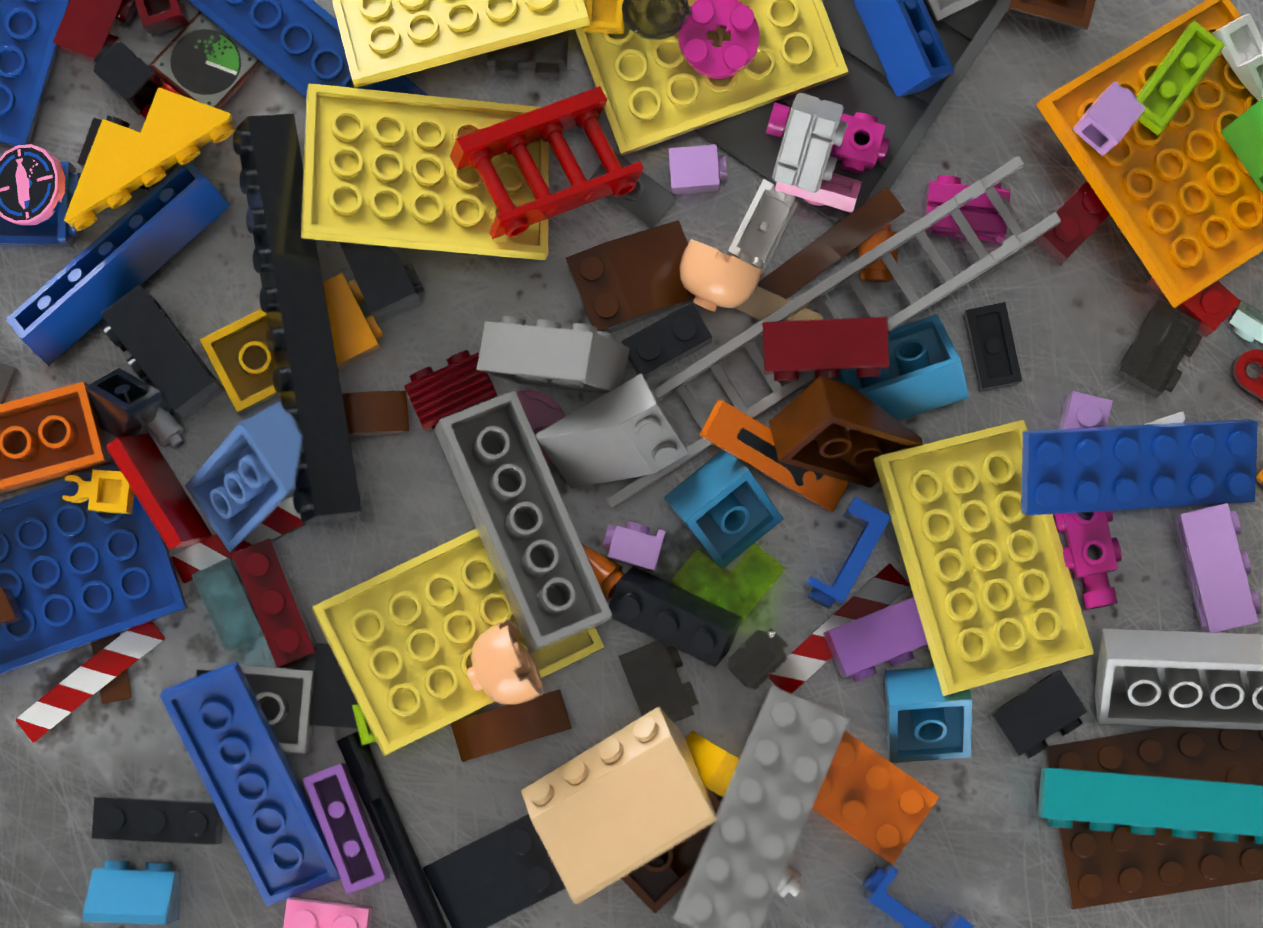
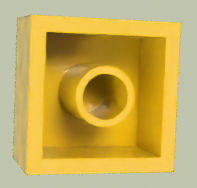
M262 309L199 339L237 415L280 394V392H276L273 384V371L276 367L273 352L268 350L266 343V332L269 326L267 314Z

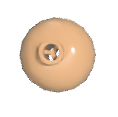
M695 240L689 241L679 266L680 279L684 288L695 295L693 303L714 313L717 306L734 308L747 301L757 288L762 274V270L732 255L730 257L719 252L716 248Z
M510 619L493 625L479 636L471 652L473 667L468 668L467 672L476 691L484 689L491 699L501 704L516 705L542 695V692L539 690L542 688V681L532 653L530 654L528 648L524 649L522 644L516 641L522 634Z

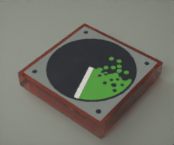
M199 11L149 64V67L153 69L161 81L168 84L180 95L221 109L262 63Z

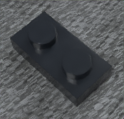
M1006 302L965 310L964 314L981 391L1021 383L1022 377Z

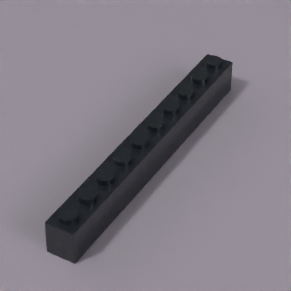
M294 114L247 116L235 128L233 147L235 153L240 155L241 160L240 188L242 193L247 195L249 209L246 213V224L248 231L253 233L255 243L253 266L255 271L260 273L262 284L259 294L260 307L267 314L269 326L266 332V343L268 350L273 352L276 367L273 371V384L276 392H280L282 407L295 419L298 430L302 435L295 478L296 489L293 493L294 508L297 513H300L302 524L349 519L360 513L362 507L316 240L301 238L304 169Z

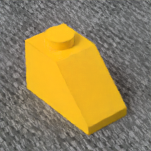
M691 730L685 741L701 780L708 789L723 797L739 759Z

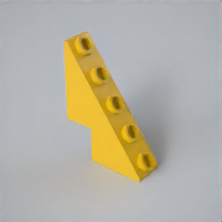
M159 87L141 133L102 119L64 221L75 228L76 231L86 229L98 219L96 215L110 206L111 209H116L132 198L130 194L132 191L143 184L145 187H150L158 183L166 176L165 170L176 163L184 165L194 160L201 153L199 149L212 140L214 143H219L227 139L235 131L233 127L236 120L229 112Z

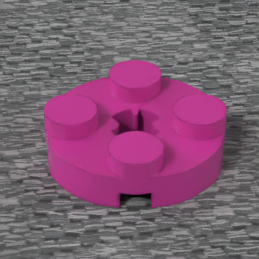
M697 0L691 5V8L684 15L680 23L678 36L681 53L691 67L702 76L724 79L736 75V72L743 70L746 65L748 66L753 61L758 51L759 27L754 18V13L748 6L743 5L738 0ZM717 27L724 28L725 34L729 32L731 36L730 41H723L721 47L712 46L713 39L709 41L707 39L708 33L715 32Z

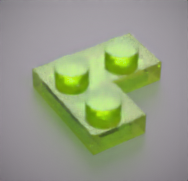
M755 543L729 574L700 550L696 549L671 581L681 589L743 617L742 623L786 568Z

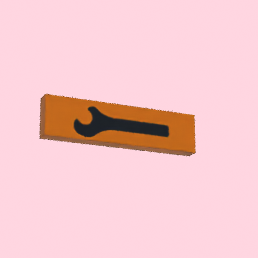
M717 401L699 434L700 437L828 512H834L849 484L845 480L779 462L771 429L725 401Z

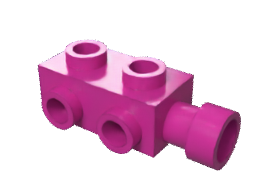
M774 102L766 134L782 137L790 114L789 106ZM856 112L854 116L843 113L840 121L848 123L841 147L833 144L830 156L838 158V161H842L841 169L851 173L863 174L865 168L872 170L876 161L884 162L890 139L883 137L886 125L879 124L878 118L870 114ZM857 133L866 135L868 143L863 146L858 145L854 141V135Z
M1112 511L1092 512L1089 520L1081 519L1078 513L1053 514L1057 531H1063L1066 543V547L1063 548L1065 566L1069 567V571H1072L1073 580L1079 578L1084 580L1086 593H1083L1086 610L1117 604L1115 587H1110L1107 574L1117 570V562L1122 560L1118 539L1116 537L1111 538L1108 522L1113 521ZM1089 546L1099 548L1101 555L1098 560H1092L1087 556V548Z

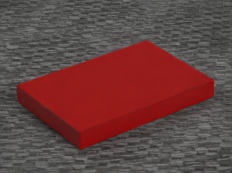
M149 433L117 437L106 445L107 450L169 549L197 544L212 536Z

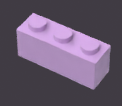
M1228 503L1175 516L1174 520L1202 631L1216 633L1258 623L1256 614L1261 613V604L1256 590H1250L1247 574H1251V565L1247 552L1245 550L1240 551L1236 535L1241 534V526L1236 511H1230Z

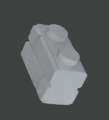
M797 93L791 107L772 175L774 181L790 186L796 185L797 188L813 193L819 192L823 180L831 181L838 159L830 156L833 144L841 147L848 125L847 122L840 121L844 110L842 105L827 100L821 101L817 97L804 93Z

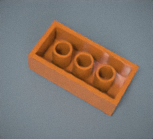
M83 381L0 404V495L60 479L68 475L89 471L112 462L111 455L106 446L108 443L104 429L99 426L85 388L89 384Z
M844 731L812 809L893 865L940 797L850 733Z

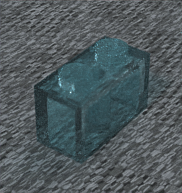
M227 558L191 575L225 650L232 651L264 636L233 559Z

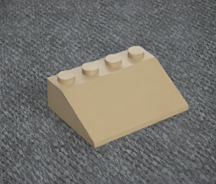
M659 706L521 790L530 819L570 897L576 905L718 820L682 731Z

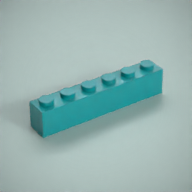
M1041 767L1037 817L1048 818L1049 827L1073 828L1074 820L1089 822V830L1114 832V824L1131 825L1130 833L1155 835L1156 827L1172 829L1171 837L1197 839V831L1213 832V840L1238 842V834L1254 835V844H1263V786Z

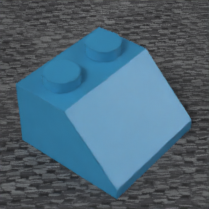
M724 450L717 453L664 496V499L681 522L721 570L784 519L750 470L738 458Z
M935 667L885 670L884 699L889 761L891 763L971 757V689L943 696Z
M105 860V867L92 870L83 911V922L166 925L179 920L181 870H170V862L149 861L146 862L145 869L129 868L130 861Z

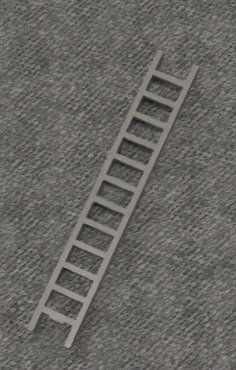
M1018 155L653 389V392L660 401L672 392L677 391L702 430L707 418L685 384L711 369L735 408L755 419L816 380L815 373H803L798 376L797 381H790L782 387L779 381H774L773 374H765L764 357L753 342L763 335L762 322L788 321V318L811 303L815 305L823 319H835L822 296L848 281L870 317H883L856 276L882 259L911 304L887 319L888 333H890L1061 223V219L1055 212L1027 231H1022L1017 223L1019 218L1005 197L1003 199L1000 197L994 187L1024 168V162ZM984 193L1012 234L1011 237L1002 242L1003 245L990 254H988L960 210L961 207ZM951 215L980 260L955 277L925 232V230ZM914 237L918 239L945 281L944 284L922 298L918 297L891 255V252ZM743 347L746 348L773 390L772 394L750 408L746 406L719 363ZM701 438L687 447L688 455L655 474L636 477L637 480L607 498L608 504L611 508H616L714 444Z

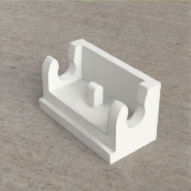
M763 179L728 249L727 255L730 257L732 255L762 270L761 275H763L798 205V202L795 201L796 197L776 191L773 183Z

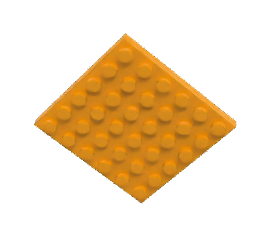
M1205 0L1042 98L1036 104L1173 308H1176L1263 251V193L1221 134L1224 128L1257 103L1258 100L1242 84L1220 52L1171 121L1158 136L1140 121L1136 120L1123 138L1102 156L1076 134L1072 128L1098 96L1114 81L1121 87L1130 90L1136 96L1193 20L1212 33L1239 18L1241 15L1231 0Z

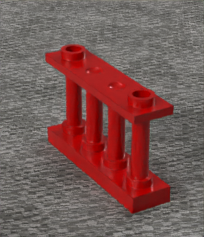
M600 86L456 138L450 154L456 170L467 166L476 168L500 213L496 215L489 231L492 239L507 235L509 238L515 237L526 231L532 224L612 194L615 197L626 195L636 187V183L644 169L642 163L639 161L622 168L598 123L601 112L607 102V98ZM576 126L579 129H584L607 174L588 181L586 180L563 136L565 130ZM541 139L544 142H548L572 187L551 194L527 146ZM505 152L508 155H513L536 199L535 201L515 208L491 162L494 156Z

